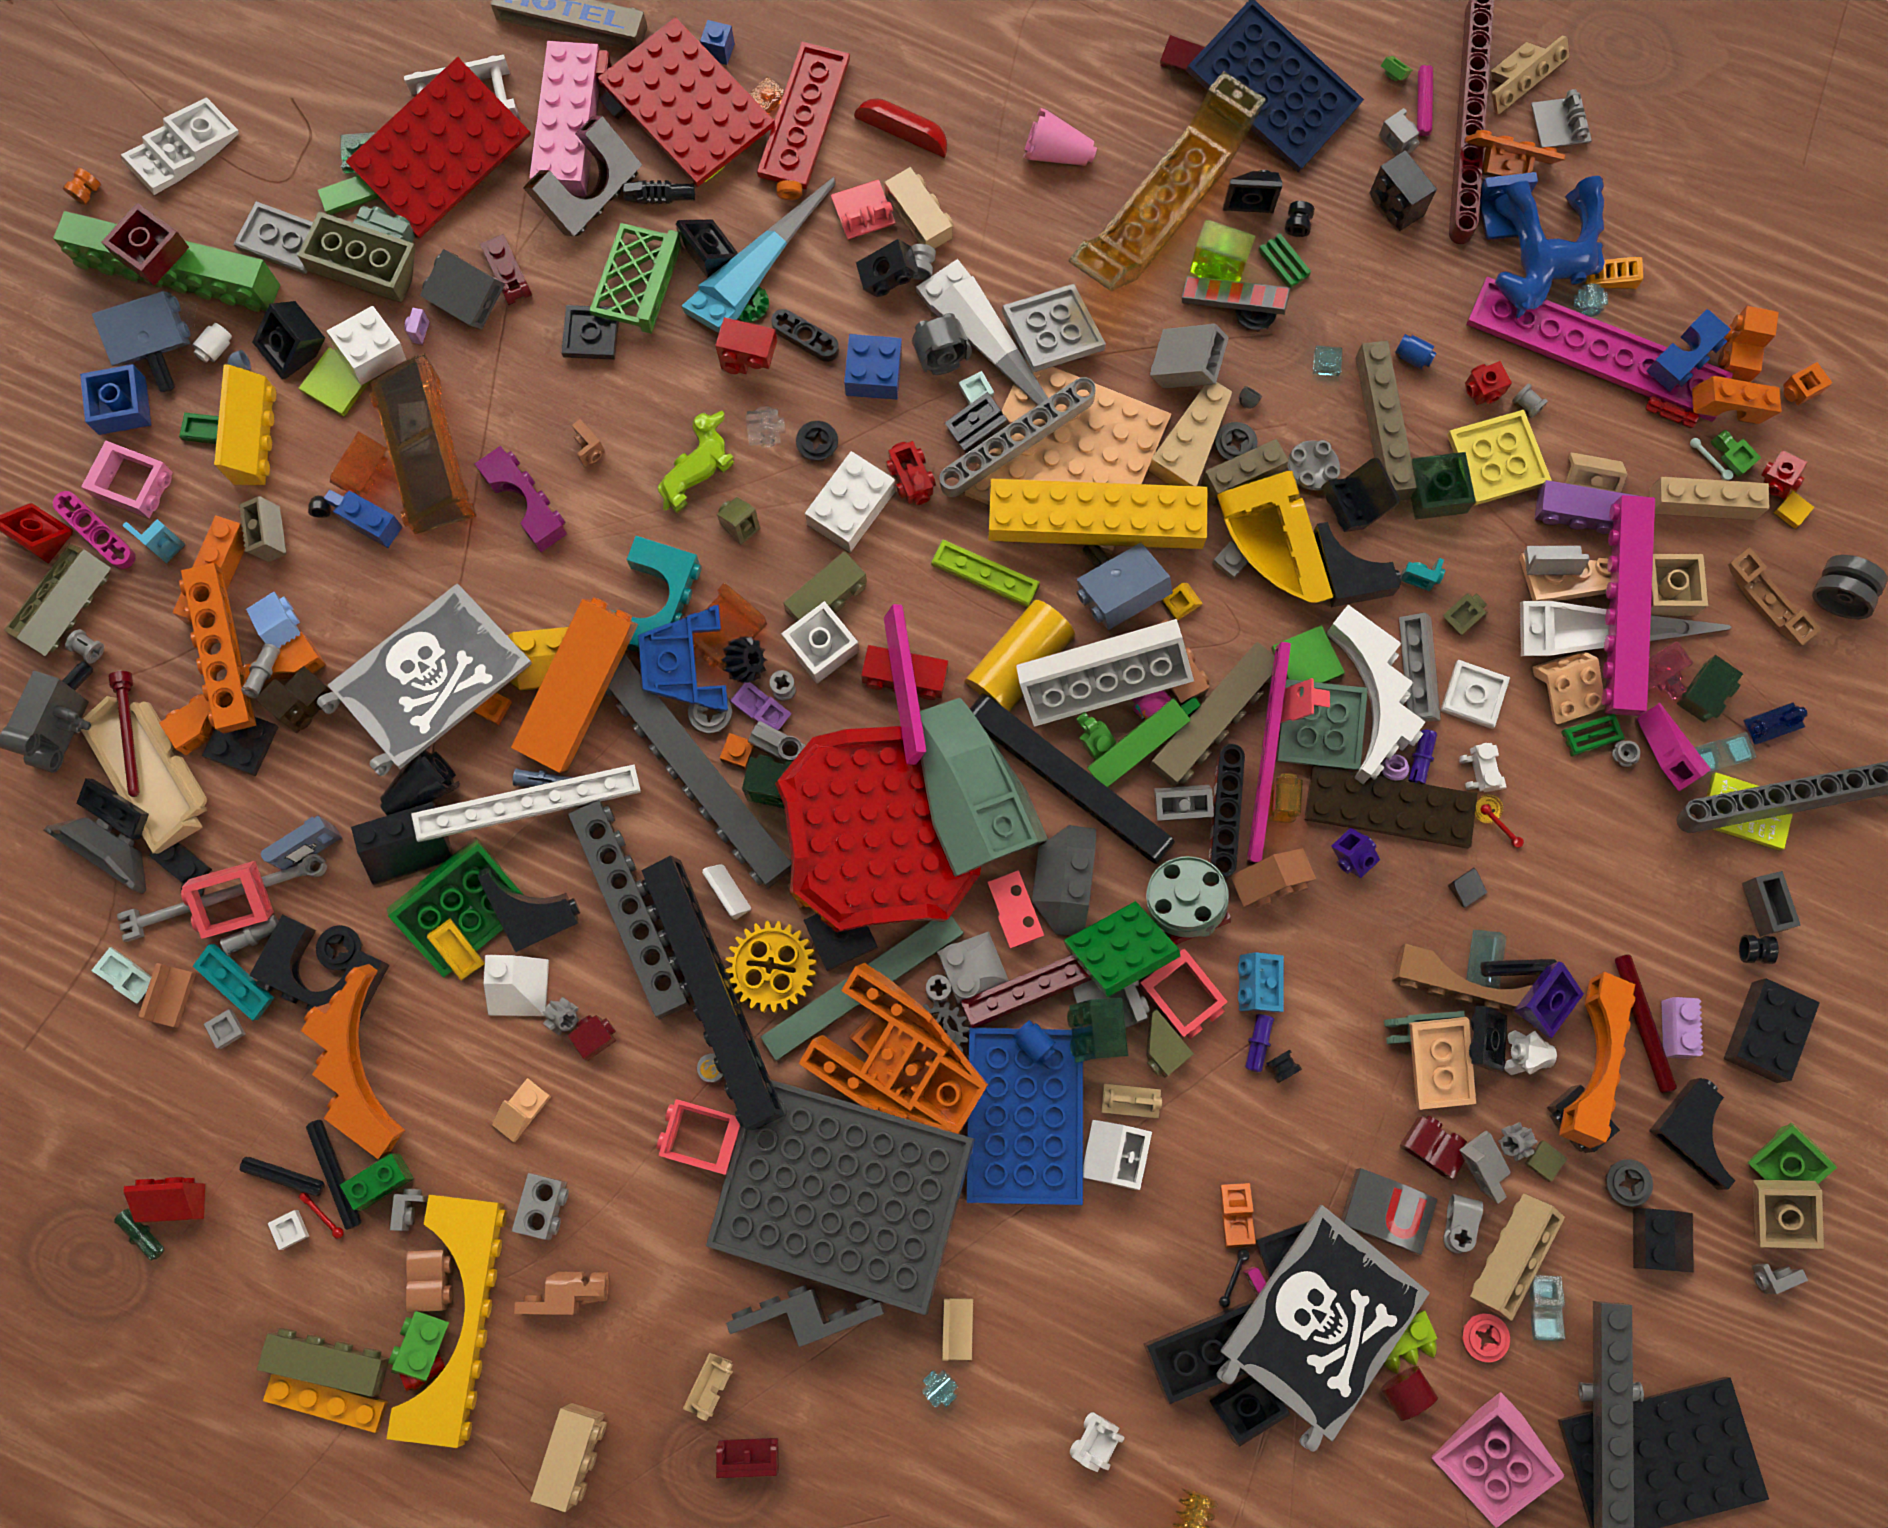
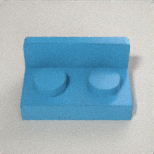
M1258 952L1240 955L1238 964L1239 1010L1284 1012V956Z

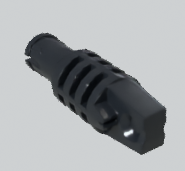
M643 180L634 183H624L623 195L624 200L641 204H648V202H651V204H655V202L662 204V202H666V204H670L672 200H695V184H672L669 180H665V182H661V180H657V182H654V180H650V182Z

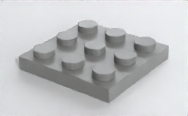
M1074 284L1003 305L1002 313L1033 373L1105 350L1106 343Z

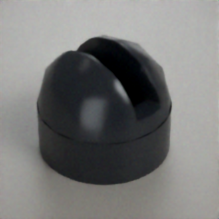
M317 495L311 498L308 504L309 515L317 518L330 516L331 505L327 503L324 496Z

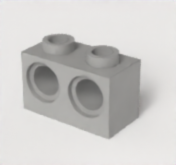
M528 1173L512 1232L551 1240L552 1235H556L560 1227L561 1218L558 1217L560 1206H564L568 1198L569 1189L566 1188L567 1182ZM546 1184L550 1185L553 1189V1195L548 1201H544L540 1196L541 1188ZM538 1213L542 1214L545 1219V1224L540 1230H536L532 1225V1219Z

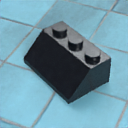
M430 802L351 827L357 853L373 885L441 865L453 855L448 836L418 842L416 839L411 813L438 808L435 803Z

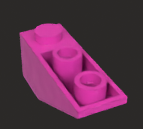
M1658 703L1637 718L1661 769L1678 791H1681L1711 770L1661 703Z

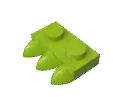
M1425 1310L1416 1313L1384 1362V1365L1390 1371L1396 1374L1399 1372V1355H1402L1410 1364L1417 1365L1419 1357L1418 1347L1428 1356L1435 1357L1437 1350L1436 1339L1438 1338Z

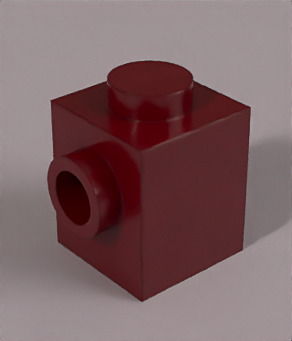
M591 1015L586 1016L576 1024L578 1028L568 1034V1037L582 1058L587 1061L616 1042L612 1035L616 1032L613 1025L607 1018L602 1020L597 1015L594 1017Z

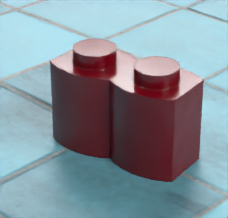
M1427 1116V1118L1417 1117L1401 1142L1400 1147L1444 1178L1453 1180L1465 1162L1460 1149L1466 1145L1467 1141L1456 1133L1447 1134L1441 1129L1443 1124L1431 1116Z

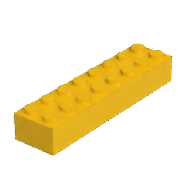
M991 479L988 541L1135 546L1142 543L1145 547L1203 549L1207 539V487Z

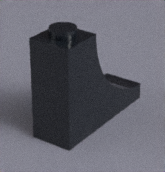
M1328 522L1316 525L1313 533L1333 598L1329 599L1331 608L1394 596L1400 588L1401 575L1399 570H1395L1393 562L1378 563L1361 559L1340 545L1332 534Z
M490 867L479 871L478 879L515 952L578 924L577 915L581 913L579 906L574 898L569 899L567 893L547 898L529 897L505 886L495 876Z
M1705 1078L1691 1079L1651 1127L1649 1132L1717 1190H1728L1735 1180L1725 1170L1717 1156L1712 1132L1716 1110L1724 1097L1717 1092L1718 1087L1710 1080Z

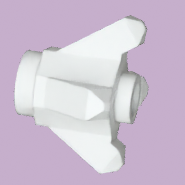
M1516 1030L1508 1034V1042L1512 1044V1059L1506 1061L1504 1068L1510 1075L1524 1071L1532 1074L1539 1069L1551 1068L1555 1064L1557 1058L1555 1047L1549 1045L1548 1042H1544L1536 1031L1527 1036Z

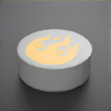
M715 1054L704 1055L697 1064L698 1075L708 1083H716L724 1077L723 1073L721 1074L715 1066Z

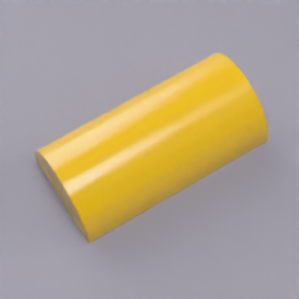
M1034 600L967 676L964 682L978 694L988 695L1010 712L1023 697L1016 665L1062 652L1075 637V631L1070 623L1053 607L1043 601Z

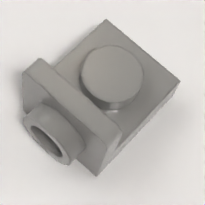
M404 1189L403 1195L394 1194L390 1230L409 1231V1225L413 1224L415 1218V1208L411 1207L412 1201L428 1202V1196H421L422 1190Z
M1755 1264L1752 1266L1755 1272L1753 1275L1755 1283L1765 1294H1778L1808 1281L1803 1269H1791L1790 1266H1785L1772 1272L1768 1264Z

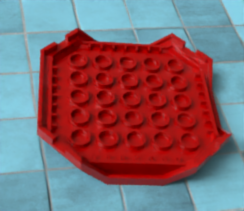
M901 726L844 729L812 737L775 783L784 803L792 859L790 895L806 908L809 906L819 914L821 920L836 932L870 925L920 920L944 922L948 920L980 876L981 867L962 875L954 876L932 825L921 760L917 764L906 763Z

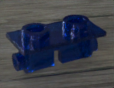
M1793 702L1743 721L1754 745L1805 728L1803 720L1808 716L1805 707L1795 706Z

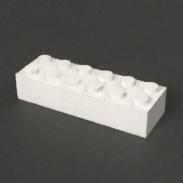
M1177 619L1016 665L1019 683L1034 727L1194 681Z

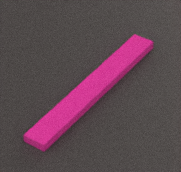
M1281 642L1275 648L1247 855L1248 863L1260 862L1263 856L1291 643Z

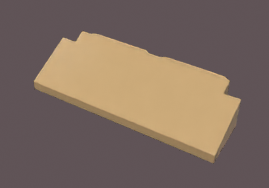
M107 696L83 718L91 723V728L89 730L81 729L117 793L149 813L142 836L152 853L159 854L203 828L197 816L207 811L205 807L207 798L183 757L175 756L172 752L174 746L160 726L159 722L161 720L149 702H133L130 705L140 793L137 797L128 795L117 698Z

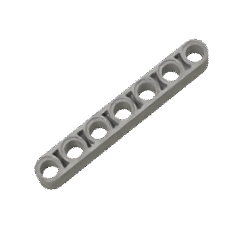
M1087 377L1076 379L945 467L940 473L942 493L948 497L959 496L1088 409L1095 400L1096 386L1094 382ZM1079 390H1087L1090 395L1081 397L1077 392ZM1059 404H1064L1068 409L1060 412L1055 407ZM1043 419L1046 421V424L1038 427L1033 424V421ZM1019 433L1025 438L1022 441H1014L1011 436ZM993 448H999L1003 453L999 456H992L989 451ZM971 463H978L981 468L977 471H971L967 466ZM954 477L959 480L954 486H949L945 483L948 478Z

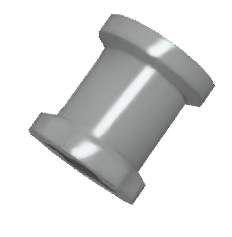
M1527 384L1513 398L1512 402L1521 405L1529 413L1528 417L1532 419L1543 409L1548 400L1540 398L1531 389L1532 385Z
M81 629L73 631L65 643L67 650L79 653L83 656L84 661L89 664L96 662L102 656L105 648L103 643L93 641Z
M777 671L771 676L770 687L776 699L785 701L795 695L794 678L788 671ZM785 682H787L788 687H782L781 690H779L778 684L783 685Z
M943 975L932 976L926 983L927 997L933 1002H945L951 995L950 981ZM935 983H940L941 987H946L942 991L941 996H937L935 991L930 990L935 988Z

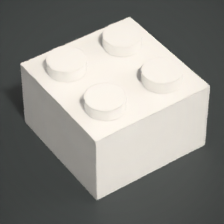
M373 306L327 330L334 350L339 354L360 385L406 361L401 343Z

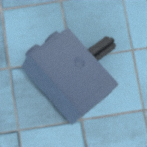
M161 291L92 313L112 366L120 367L147 358L159 391L168 392L175 388L162 353L190 345L188 337L191 336L187 324L184 321L182 322L178 312L181 311V308L175 296H172L169 292Z
M1142 543L1135 545L1111 560L1098 545H1086L1083 548V553L1096 568L1077 579L1079 587L1077 596L1084 606L1088 604L1091 608L1092 616L1096 622H1102L1108 630L1173 593L1169 574Z

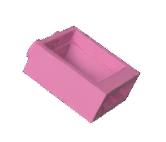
M105 441L81 487L94 498L150 519L153 511L159 506L160 497L164 489L171 483L173 472L161 461ZM124 458L152 469L136 501L108 490Z

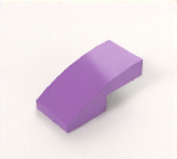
M751 682L743 683L729 701L756 723L761 721L776 730H779L792 714L771 696L765 695Z

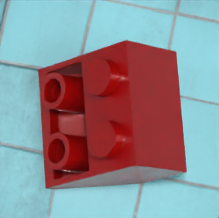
M195 1178L135 1180V1185L124 1186V1195L134 1222L204 1219L205 1183H195Z

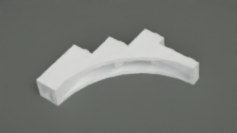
M1347 605L1326 635L1339 645L1352 660L1366 688H1368L1373 721L1371 742L1365 760L1354 777L1364 784L1370 777L1375 780L1384 768L1380 763L1385 757L1390 760L1398 748L1403 751L1408 744L1414 746L1424 734L1420 729L1425 724V721L1403 706L1411 695L1407 690L1413 682L1391 666L1399 656L1395 651L1401 643L1350 605Z

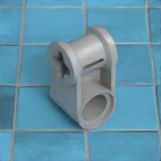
M1456 1194L1451 1195L1443 1236L1444 1245L1449 1251L1462 1253L1474 1248L1483 1214L1482 1201ZM1460 1234V1237L1465 1239V1243L1459 1244V1241L1455 1240L1454 1236Z

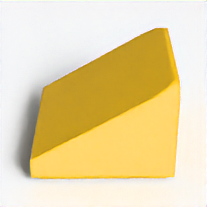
M1181 583L1172 590V594L1162 599L1177 621L1203 604L1188 583Z

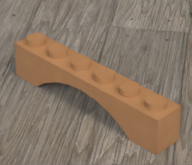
M1409 944L1399 947L1392 980L1400 982V986L1403 988L1416 990L1418 986L1428 989L1427 993L1434 996L1444 997L1445 994L1456 996L1455 1000L1458 1002L1472 1004L1473 1001H1476L1496 1011L1504 1008L1511 1010V1015L1516 1017L1521 1016L1514 1010L1532 987V985L1518 989L1483 987L1469 982L1454 973L1439 959L1434 951Z

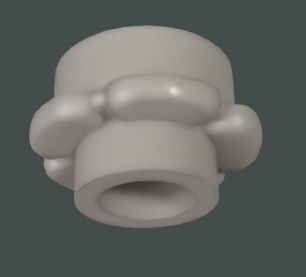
M1622 740L1615 744L1612 755L1614 760L1618 761L1621 766L1630 767L1632 763L1635 764L1639 761L1640 748L1635 742ZM1624 751L1628 752V756L1624 755Z

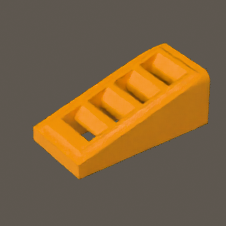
M1642 257L1604 260V267L1599 273V279H1595V274L1586 276L1585 288L1637 289L1643 281ZM1606 270L1610 271V278H1606ZM1617 270H1621V277H1618Z

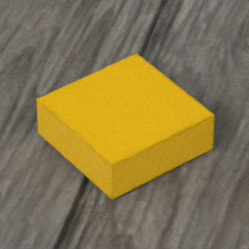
M1792 491L1787 499H1784L1774 511V514L1796 529L1814 509V506Z

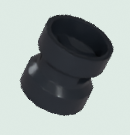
M1305 201L1292 202L1289 205L1288 215L1290 218L1286 221L1285 232L1294 237L1308 236L1311 230L1310 220L1314 215V206Z
M1743 935L1741 937L1739 955L1742 962L1754 963L1757 960L1763 964H1774L1777 961L1779 946L1774 936L1757 938L1755 935Z

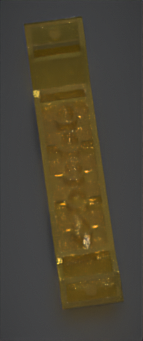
M1223 71L1208 89L1206 97L1187 129L1099 236L1089 241L1084 240L1069 258V262L1110 291L1138 280L1227 170L1265 104L1266 99Z

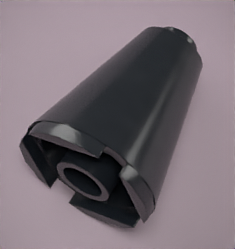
M426 748L401 769L380 797L382 802L380 807L387 816L430 803L459 787V781L454 783L452 779L456 776L455 772L439 753L435 751L431 754L426 751L428 749Z

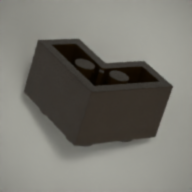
M303 666L285 686L274 679L255 699L278 720L295 733H298L311 724L313 716L319 710H323L317 704V699L333 691Z

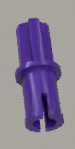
M1428 729L1421 731L1424 734L1418 741L1416 753H1412L1414 761L1410 777L1408 778L1409 782L1426 784L1430 762L1434 761L1432 754L1437 738V733Z
M1262 1014L1256 1015L1252 1038L1248 1039V1042L1251 1044L1245 1067L1249 1071H1262L1267 1047L1271 1046L1269 1038L1275 1020L1273 1017Z

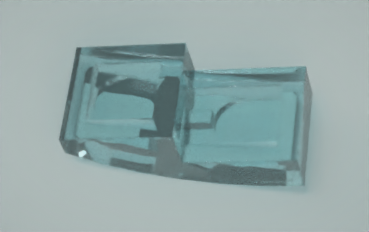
M1747 732L1695 747L1711 768L1707 773L1757 758Z
M1535 1275L1530 1285L1533 1340L1563 1341L1565 1339L1562 1308L1565 1306L1562 1276Z

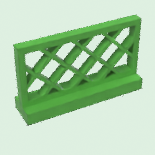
M620 223L589 310L590 314L639 326L642 332L652 334L682 247L679 232L669 230L668 234ZM625 233L636 235L638 240L626 246L623 242V237ZM652 240L662 241L661 247L653 251L649 250L646 243ZM643 246L647 254L634 260L630 251ZM626 254L631 262L618 268L615 263L616 258ZM651 259L654 264L653 269L642 273L638 265ZM635 268L639 276L626 281L622 273ZM619 276L623 284L610 290L607 285L608 280ZM643 281L646 285V290L635 296L630 287ZM627 289L632 298L619 304L614 295ZM611 298L615 304L614 307L608 310L599 308L600 302ZM633 304L637 305L639 310L636 317L625 315L623 309Z

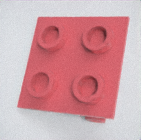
M879 179L831 195L847 240L896 224L892 214L891 202H887Z

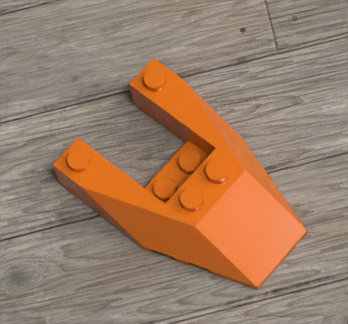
M862 963L855 966L841 991L889 1022L866 1062H863L824 1035L812 1039L798 1064L861 1106L959 1134L988 1084L924 1007L888 977L868 964Z

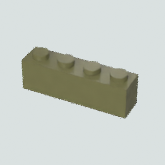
M279 1328L278 1332L267 1334L257 1367L258 1371L370 1397L380 1394L390 1359L382 1357V1351L371 1348H364L363 1352L352 1350L353 1344L336 1341L335 1345L324 1343V1337L307 1335L306 1339L296 1337L297 1331Z

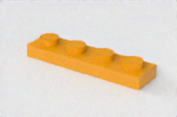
M271 1374L263 1398L264 1402L373 1433L379 1432L388 1403L387 1401L276 1374Z

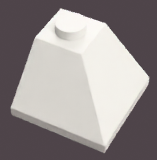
M485 955L484 990L488 1015L545 1016L542 1012L545 1011L547 1005L549 960L515 955Z

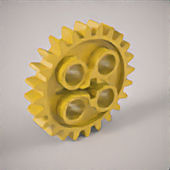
M766 921L764 929H761L755 923V932L751 933L749 930L744 929L746 938H735L740 944L738 948L729 947L735 955L734 957H726V961L733 965L725 970L728 974H733L734 976L730 978V982L732 985L737 984V987L734 989L735 994L743 993L740 999L743 1004L751 999L750 1008L753 1010L760 1004L761 1012L763 1013L766 1012L768 1006H771L772 1011L777 1013L778 1005H782L787 1011L790 1000L796 1005L799 1004L796 997L798 994L807 997L806 992L803 990L805 986H814L808 980V977L817 976L816 972L810 970V967L817 965V961L809 959L815 951L814 949H805L810 943L808 938L799 941L802 936L800 930L793 935L791 934L793 927L790 924L785 930H782V923L780 921H777L775 928H772L770 922ZM765 944L767 946L766 954L761 958L754 957L753 950L755 946ZM787 948L794 949V959L790 962H783L781 960L782 951ZM774 960L777 966L792 967L796 969V972L790 973L773 969L771 974H769L766 968L748 966L747 962L755 961L769 965ZM754 971L761 972V982L756 986L749 985V975ZM781 976H787L790 979V984L785 990H778L776 988V980Z

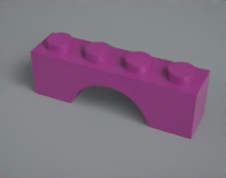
M500 445L477 461L475 466L495 493L511 491L526 498L527 511L520 524L538 550L543 552L567 535L563 528L566 522L557 510L552 513L548 507L550 501L542 490L538 493L532 487L535 482L527 471L521 473L517 467L520 462L511 451L506 453Z

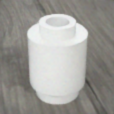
M214 323L212 326H208L192 344L195 348L193 353L206 363L208 360L215 362L230 345L229 340L232 338V335L222 326Z

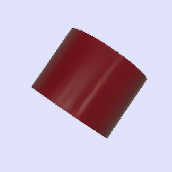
M1419 1366L1404 1370L1381 1387L1382 1393L1400 1421H1405L1419 1415L1438 1400V1396Z

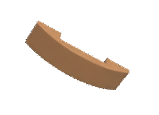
M1750 547L1728 564L1735 581L1750 603L1787 639L1801 647L1821 630L1805 609L1798 611L1764 573L1767 566Z

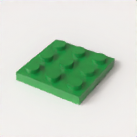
M1136 901L1064 940L1068 951L1106 997L1113 995L1181 957L1179 948Z

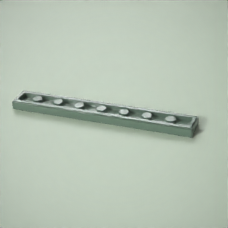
M952 915L944 922L931 921L868 965L894 982L933 956L937 951L961 937L964 933ZM848 978L761 1036V1039L776 1061L861 1004L841 991Z

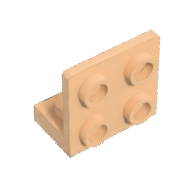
M1579 651L1533 666L1534 677L1547 683L1554 723H1564L1605 709V705L1602 704L1603 684L1597 657L1585 651Z

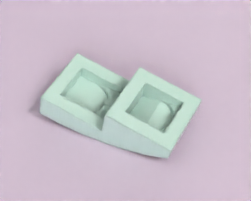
M112 947L106 951L91 970L136 1004L146 994L151 980V976Z

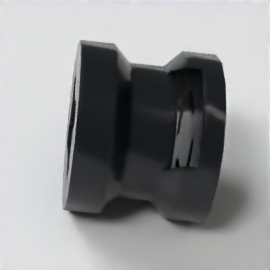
M1291 1050L1266 1063L1267 1067H1272L1277 1083L1302 1070L1300 1064L1295 1063L1291 1057Z

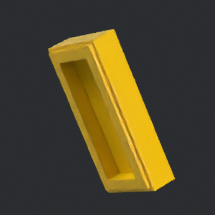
M451 918L427 935L429 941L461 981L485 964Z

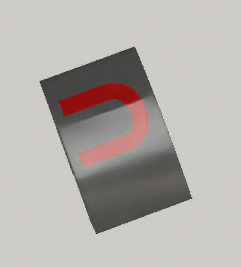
M1359 1168L1355 1171L1341 1221L1352 1230L1421 1255L1438 1199L1389 1178Z

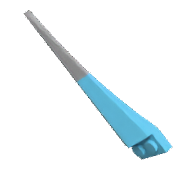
M831 178L698 285L699 290L682 305L684 313L718 333L720 332L724 317L737 320L785 246L812 211L835 186V178Z

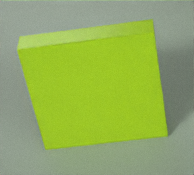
M329 347L303 381L299 390L345 417L370 381L360 385L339 354Z

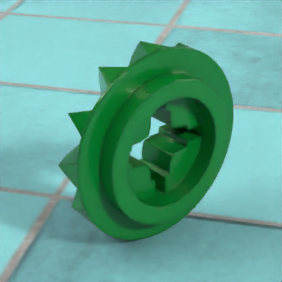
M757 287L751 297L753 298V307L747 304L738 320L753 322L766 314L769 307V298L765 289Z

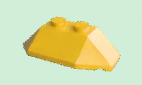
M568 627L513 632L507 635L532 662L529 667L512 679L510 683L520 691L539 689Z

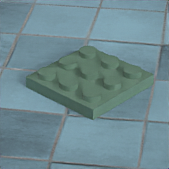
M1286 679L1285 688L1303 681ZM1314 682V688L1330 691V707L1314 705V714L1296 721L1288 720L1280 723L1276 762L1359 770L1361 767L1368 688ZM1303 687L1300 689V697L1304 693Z

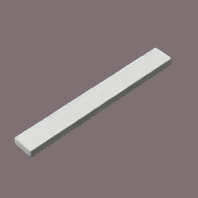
M629 765L411 813L416 839L418 842L583 806L598 800L601 802L641 793L635 765Z

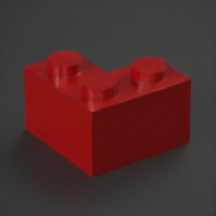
M724 317L715 345L721 369L734 375L738 373L747 374L748 367L753 369H769L777 344L776 331L772 328Z

